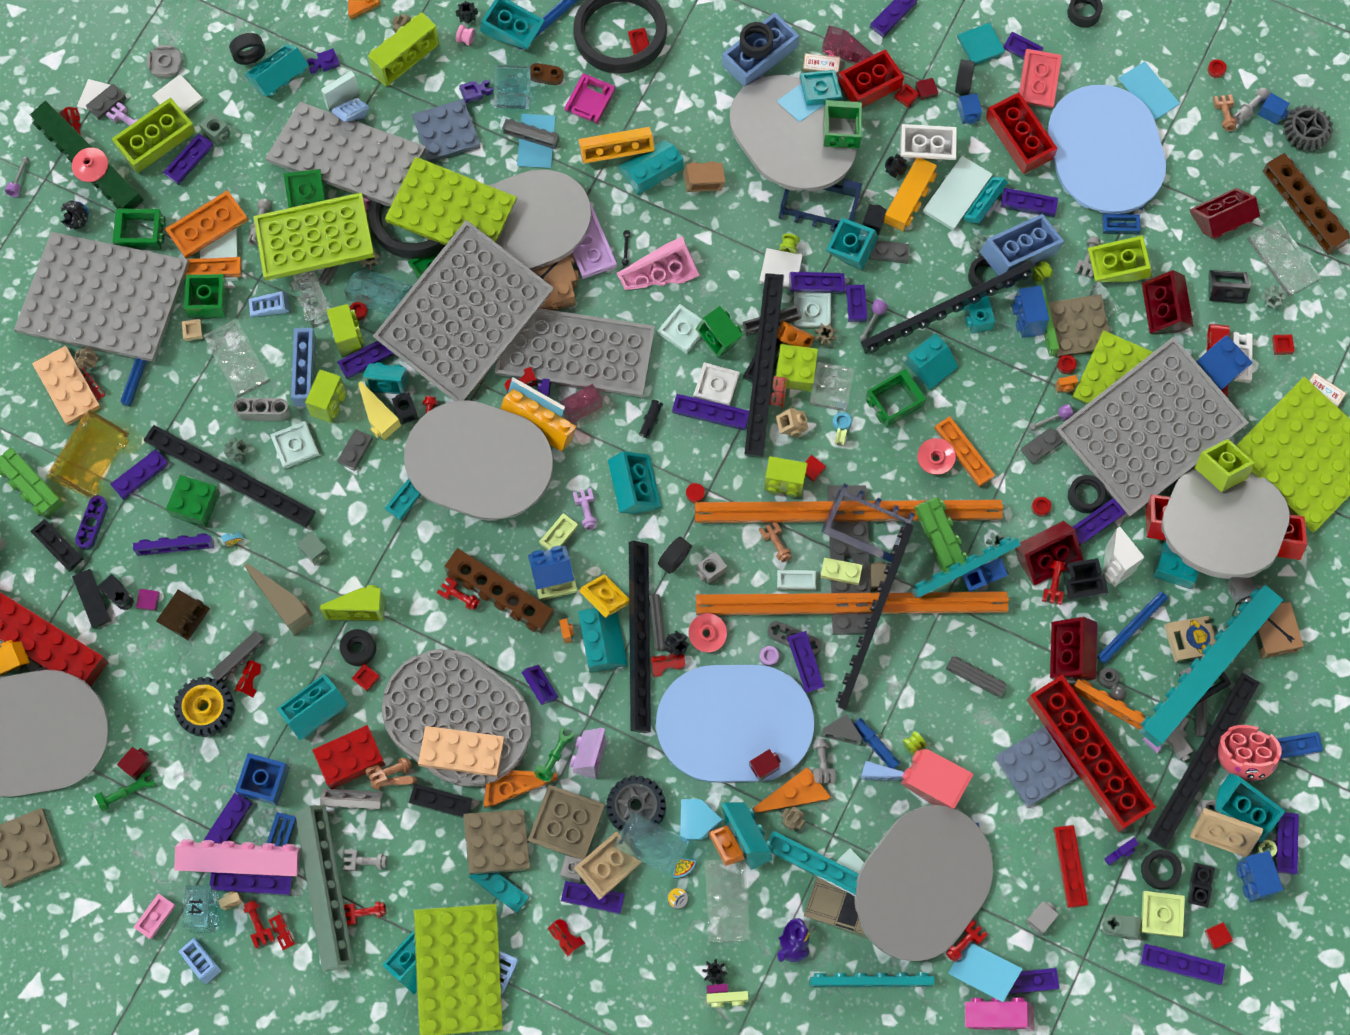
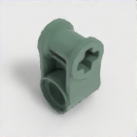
M1110 914L1100 922V930L1105 935L1128 940H1140L1141 918Z

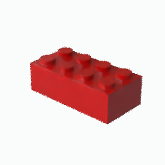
M1020 92L988 107L986 120L1023 175L1053 160L1058 148Z

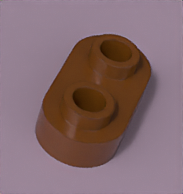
M535 63L528 69L530 80L536 83L559 85L564 79L563 70L558 66Z

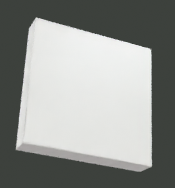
M180 74L152 95L159 105L171 97L185 115L203 102V98Z
M766 248L759 284L764 285L765 273L784 274L783 288L790 290L789 273L800 271L803 255Z
M704 362L693 397L730 406L740 372Z

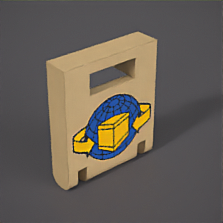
M1210 616L1176 621L1164 625L1175 663L1201 658L1204 655L1202 650L1208 644L1212 645L1216 641L1213 638L1215 633L1212 623L1205 624V622L1210 621ZM1180 632L1185 648L1183 650H1179L1175 634Z

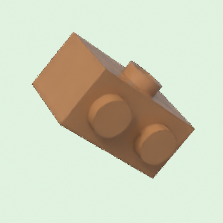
M710 161L707 163L692 162L686 164L683 172L686 192L722 191L725 184L722 162Z
M571 280L550 284L554 291L540 308L559 310L575 306V295Z

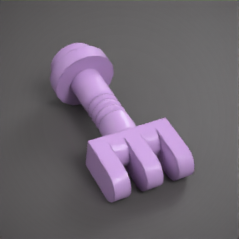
M119 102L116 104L119 110L115 107L111 109L114 115L110 112L106 113V116L114 123L122 120L130 126L139 120H133L126 115L128 112L127 108Z
M587 489L589 496H585L584 490H580V498H578L577 492H573L575 505H582L585 517L582 521L583 527L586 530L596 528L597 519L592 517L589 503L594 502L592 489Z

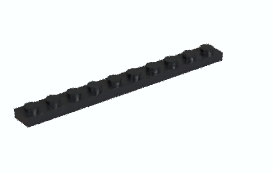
M1030 260L861 341L864 353H874L885 344L891 345L896 342V339L902 336L907 337L919 328L924 329L935 320H943L948 314L960 312L965 306L976 304L985 296H993L1004 287L1010 288L1017 281L1030 278L1034 273L1032 261Z
M765 273L745 456L764 458L784 274Z
M154 424L143 439L146 444L305 529L316 514L315 510Z
M906 523L905 527L901 526L897 535L900 538L898 545L894 544L890 555L893 556L891 564H886L883 574H886L884 582L880 581L876 591L879 593L878 599H873L870 610L873 611L870 618H866L863 629H866L865 634L858 639L856 647L859 650L857 655H852L849 663L852 666L850 674H845L842 682L845 685L843 692L839 691L835 701L838 703L837 708L846 710L914 528L912 524Z
M633 540L629 542L630 731L646 734L651 732L649 545Z
M1243 672L1241 673L1147 837L1148 840L1163 849L1167 847L1218 757V746L1221 736L1228 731V728L1236 726L1260 682Z

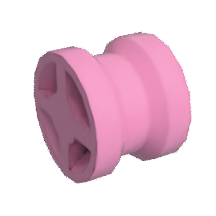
M460 25L456 34V42H464L466 45L471 46L475 38V29H468L464 25Z

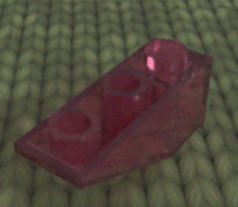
M829 25L822 44V53L856 63L873 56L848 31Z

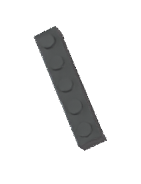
M506 119L502 127L504 134L555 150L559 143V135L557 133L548 132L545 129H539L532 125L529 126L523 122L519 123L513 119Z
M798 305L780 311L779 326L782 321L790 323L802 319ZM760 317L742 322L746 336L758 333Z
M255 630L210 672L211 675L218 681L225 682L231 673H235L237 668L243 665L249 656L252 657L258 648H262L266 641Z
M952 656L946 667V670L998 698L1002 696L1007 686L1004 681L994 679L993 675L983 673V670L972 667V664L968 662L964 663L957 656Z

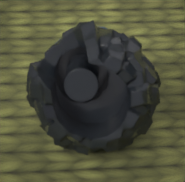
M70 200L63 203L61 212L64 210L67 212L64 213L65 218L60 222L74 230L84 227L89 218L88 208L78 201Z

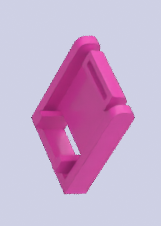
M583 73L565 106V111L569 112L572 108L571 114L588 121H592L593 117H595L594 123L598 124L615 93V86ZM589 84L602 88L603 94L589 89Z

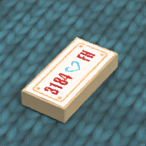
M805 53L803 72L835 70L838 76L840 57Z
M1316 373L1309 380L1337 407L1347 394Z

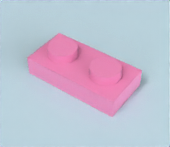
M158 893L134 928L149 939H152L176 905Z

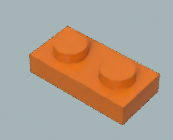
M728 825L709 831V837L725 866L744 860V854Z

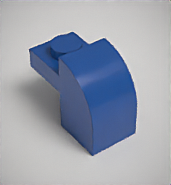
M1002 557L962 576L968 590L972 591L1008 576L1009 573Z

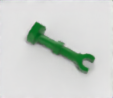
M562 727L560 729L559 741L555 749L551 750L550 758L545 767L538 765L535 770L536 778L545 782L551 781L553 777L552 769L556 761L560 760L561 752L565 745L573 740V731L569 736H565V728Z
M143 773L137 782L127 787L122 786L119 788V791L107 797H104L102 792L94 795L101 811L108 810L109 804L123 797L124 799L129 797L128 794L140 788L154 787L156 785L154 780L149 783L146 782V778L150 777L151 773Z

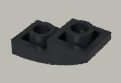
M1196 862L1193 863L1187 903L1208 908L1215 867Z

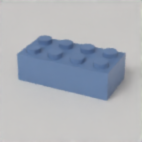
M773 13L762 22L768 25L774 34L773 48L768 55L762 58L746 56L741 51L740 40L722 54V66L743 87L757 80L798 47L799 35L777 13ZM753 33L746 37V42L752 47H762L767 43V38L760 33Z
M1041 214L988 238L980 253L999 276L1030 260L1034 265L1055 255L1064 243V240L1045 216Z

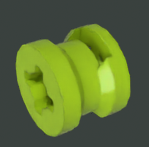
M790 233L783 234V242L780 244L779 250L796 254V246L799 244L800 238Z
M1044 260L1040 261L1038 266H1034L1032 278L1039 282L1044 281L1046 277H1051L1053 271L1050 265Z
M916 731L911 733V737L902 740L905 748L913 756L920 749L927 747L925 740Z

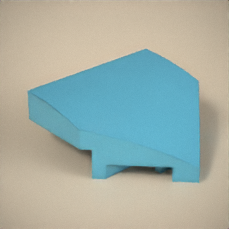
M681 799V840L707 839L709 831H712L724 821L702 799Z

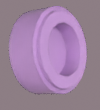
M773 646L764 647L760 651L759 656L761 663L769 667L774 666L779 660L778 650Z

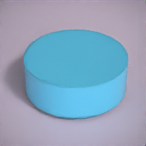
M839 412L834 416L832 424L836 430L838 428L842 431L848 430L851 427L852 419L849 414Z

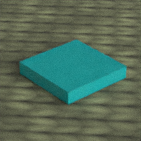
M990 22L957 35V39L968 60L975 61V65L1005 53Z
M835 70L800 73V81L807 106L825 104L826 100L842 101V94Z

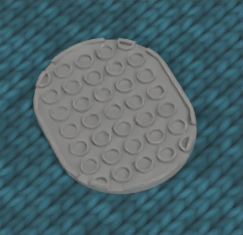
M773 75L762 77L749 83L739 91L732 102L730 128L741 149L764 178L788 190L796 191L797 189L810 192L828 188L838 183L847 175L855 161L857 148L823 146L825 105L799 122L777 102L778 99L801 84L799 77ZM829 118V133L855 135L846 119Z
M532 170L489 185L517 197V201L497 244L531 271L566 258L586 238L592 220L591 205L585 190L570 176L553 170Z
M453 401L440 405L426 413L411 430L404 450V464L407 475L415 489L424 498L439 506L481 520L498 521L499 519L513 518L524 513L525 510L533 504L535 505L542 498L553 474L554 464L549 442L534 423L522 416L476 401Z
M1193 468L1183 474L1175 485L1162 518V532L1171 551L1177 553L1185 564L1195 570L1219 578H1248L1268 569L1275 561L1289 524L1290 514L1285 498L1266 478H1259L1250 473L1248 479L1221 492Z
M434 649L418 656L415 655L394 672L384 691L382 717L385 728L396 746L417 763L419 761L425 726L504 736L505 740L498 777L424 767L445 782L466 787L481 786L495 782L511 772L519 764L527 751L531 737V718L524 698L511 683L465 652Z
M40 670L0 677V796L12 797L60 789L73 785L86 777L99 764L109 739L108 715L102 700L94 690L82 679L57 670Z
M941 805L916 808L905 813L895 821L864 862L856 881L855 909L861 922V928L868 939L879 950L897 959L922 961L942 954L955 943L984 903L991 887L993 877L992 854L983 832L964 813Z

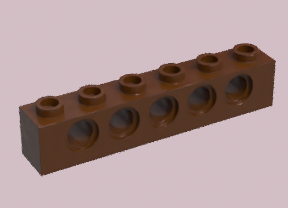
M1283 153L1269 161L1262 172L1326 254L1330 255L1345 246L1350 239L1348 230L1339 223L1337 216L1328 209L1326 202L1317 195L1315 188L1306 181L1304 174L1295 167L1293 160Z
M459 548L456 549L444 566L447 572L446 575L454 581L458 579L462 582V586L469 591L475 590L484 601L490 600L498 610L502 612L505 610L510 613L509 616L515 621L519 622L521 620L532 632L538 631L542 633L554 616L552 608ZM464 569H471L468 575L462 574ZM480 579L487 580L486 584L479 585L477 584V582ZM496 589L503 590L501 595L496 596L493 594ZM512 599H517L519 601V603L515 606L509 605V602ZM529 609L535 611L532 616H526L525 612Z

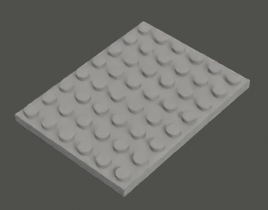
M466 220L373 337L452 400L465 401L554 291V288Z
M51 232L14 331L19 334L80 347L88 346L99 351L155 362L190 262L187 259Z
M1172 337L1057 427L1055 431L1091 474L1099 478L1104 484L1107 493L1112 498H1115L1126 512L1125 514L1130 517L1148 503L1151 494H1160L1193 468L1201 452L1226 439H1230L1249 422L1178 340Z

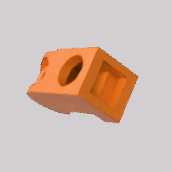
M782 321L778 329L777 338L793 346L810 348L815 336Z

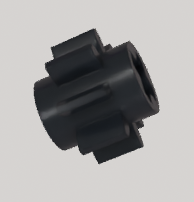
M465 1L458 4L459 10H456V16L459 17L460 22L469 24L473 20L476 21L475 15L478 14V9L475 8L473 2Z
M896 154L895 157L890 156L885 162V172L894 178L897 175L902 176L907 170V160L899 154Z
M678 631L668 634L664 642L668 646L666 651L670 654L673 653L677 657L679 654L686 653L690 645L685 641L688 637Z
M717 959L712 964L707 961L706 965L708 968L702 969L703 973H707L704 981L710 979L712 985L715 984V981L723 983L721 976L727 975L726 971H722L725 964H717ZM713 967H716L717 971L720 972L716 977H712V973H709V971L713 970Z

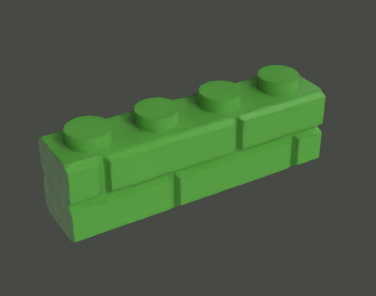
M12 447L6 450L3 455H0V475L3 478L7 476L10 479L7 483L15 491L19 489L22 492L20 497L27 504L31 502L34 505L32 509L39 517L43 514L47 519L64 505V502Z
M933 497L914 506L941 571L945 573L950 570L949 567L958 562L960 564L966 562L968 556L965 552L962 553L960 545H962L961 540L952 530L954 524L951 518L945 514L946 506L943 500Z

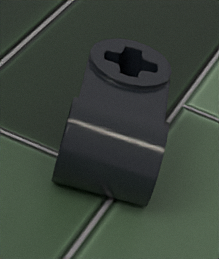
M112 573L97 586L121 610H128L133 606L134 598Z

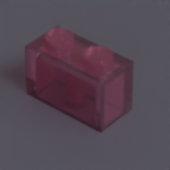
M593 383L560 401V404L565 406L563 414L570 423H574L603 407L602 398Z

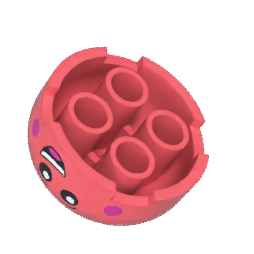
M1236 725L1228 728V731L1221 736L1218 746V758L1222 767L1228 773H1234L1245 781H1259L1269 777L1276 770L1282 751L1280 743L1272 734L1268 736L1258 731L1259 727Z

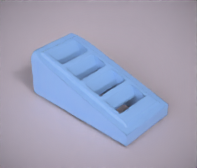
M355 98L333 108L332 112L344 122L365 119L369 106L359 98Z
M280 291L250 298V316L258 317L290 312L288 294ZM257 303L260 305V310H257Z
M865 761L860 779L899 781L902 780L904 773L903 771Z
M193 938L178 951L199 980L205 984L221 972L219 966L196 938ZM196 947L197 950L188 956L187 954ZM202 954V956H200L195 962H193V960L196 957ZM204 961H207L202 967L198 968Z
M502 951L499 952V966L501 969L508 971V973L505 975L500 972V978L504 979L503 983L500 982L501 997L519 963L518 959ZM504 960L506 962L511 963V966L508 967L502 964L501 961Z

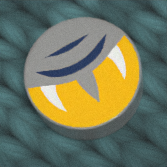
M681 888L672 889L668 894L669 905L674 909H682L686 906L688 902L687 893Z

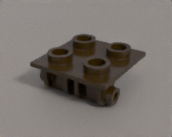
M178 589L156 622L189 641L210 608L199 599L196 600Z

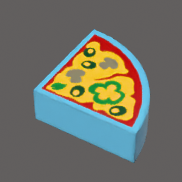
M236 532L235 535L227 533L221 536L227 548L244 540L240 532Z
M676 857L673 878H681L689 874L694 869L696 861Z

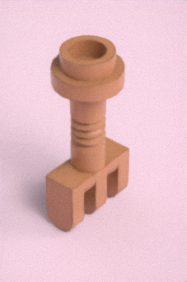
M1232 94L1227 95V101L1225 95H1221L1220 102L1218 96H1213L1215 109H1222L1224 121L1222 122V127L1226 131H1233L1236 128L1237 121L1231 117L1229 110L1234 105Z
M772 522L773 530L769 524L765 525L767 533H765L762 527L758 530L763 540L771 539L778 551L777 559L781 560V562L790 560L792 557L790 549H785L777 536L782 533L778 523Z
M402 757L398 759V764L385 769H381L379 764L367 768L365 772L367 775H370V780L374 781L373 785L379 787L387 784L388 779L386 776L399 771L405 774L409 772L412 765L408 758Z
M415 776L387 778V784L382 786L416 784L418 779ZM371 781V787H372V789H376V790H381V789H382V786L375 787V786L373 785V782H374V781Z

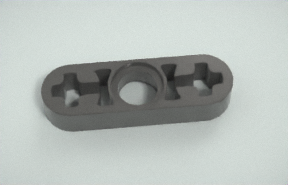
M779 621L772 622L768 626L767 631L770 639L787 647H790L787 637L802 632ZM776 627H779V631L784 634L785 630H787L788 632L786 634L785 640L782 639L783 634L777 633V635H774L772 629H776ZM808 635L810 643H815L817 648L813 649L816 656L820 652L821 643L817 638Z

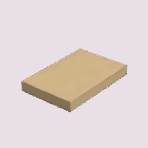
M1204 808L1190 833V838L1247 857L1251 854L1262 835L1263 828Z
M616 831L575 866L574 869L600 900L643 861L620 833Z

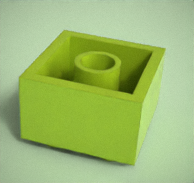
M349 304L327 309L334 339L341 357L351 355L362 349L361 345L364 344V340L354 309L350 310Z
M785 344L780 345L776 377L787 378V389L812 392L818 349Z
M319 370L305 401L312 417L332 423L333 419L338 417L341 401L344 402L347 396L341 376Z
M1226 439L1201 452L1195 469L1219 491L1224 492L1248 479L1255 462L1229 439Z
M769 456L764 490L770 494H786V496L791 498L801 497L807 463Z

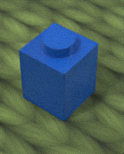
M977 93L960 96L957 106L962 124H974L980 121L982 110Z
M1270 93L1258 115L1277 125L1280 119L1284 121L1289 111L1287 108L1290 103Z

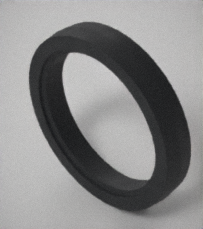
M585 0L575 15L573 34L579 53L590 65L609 73H630L646 67L659 56L666 42L667 22L664 11L657 0ZM614 2H630L643 7L650 13L656 23V32L653 40L644 50L629 57L614 58L597 52L590 46L584 35L586 23L597 9Z
M370 201L368 217L371 231L378 243L391 254L407 259L427 258L440 253L445 245L434 240L420 243H405L392 238L384 231L381 225V214L385 205Z

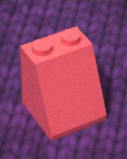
M928 749L917 751L912 758V765L902 775L904 779L901 784L931 805H941L955 809L974 774Z

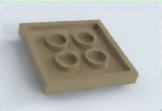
M1102 294L1048 302L1059 346L1057 358L1063 355L1093 352L1103 330L1109 332Z
M548 785L528 842L583 860L587 857L605 804Z
M43 808L0 824V881L2 887L6 888L62 865Z
M524 809L468 813L463 815L469 875L530 869Z

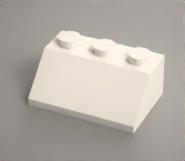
M902 124L899 147L900 156L956 160L957 127Z
M1121 527L1116 529L1106 545L1103 564L1105 579L1108 583H1112L1114 587L1133 575L1144 559L1142 553Z

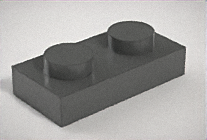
M113 83L86 104V107L100 120L113 107H116L118 102L124 101L126 96Z
M877 241L871 252V260L907 264L909 244Z
M1050 427L1023 446L1021 452L1033 465L1061 445L1063 440Z
M355 429L337 462L355 471L373 440L372 436Z

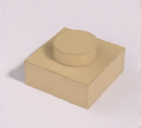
M201 319L182 321L184 341L203 339Z
M234 891L224 894L223 898L218 900L220 908L224 911L244 903L241 895L238 892L234 893Z

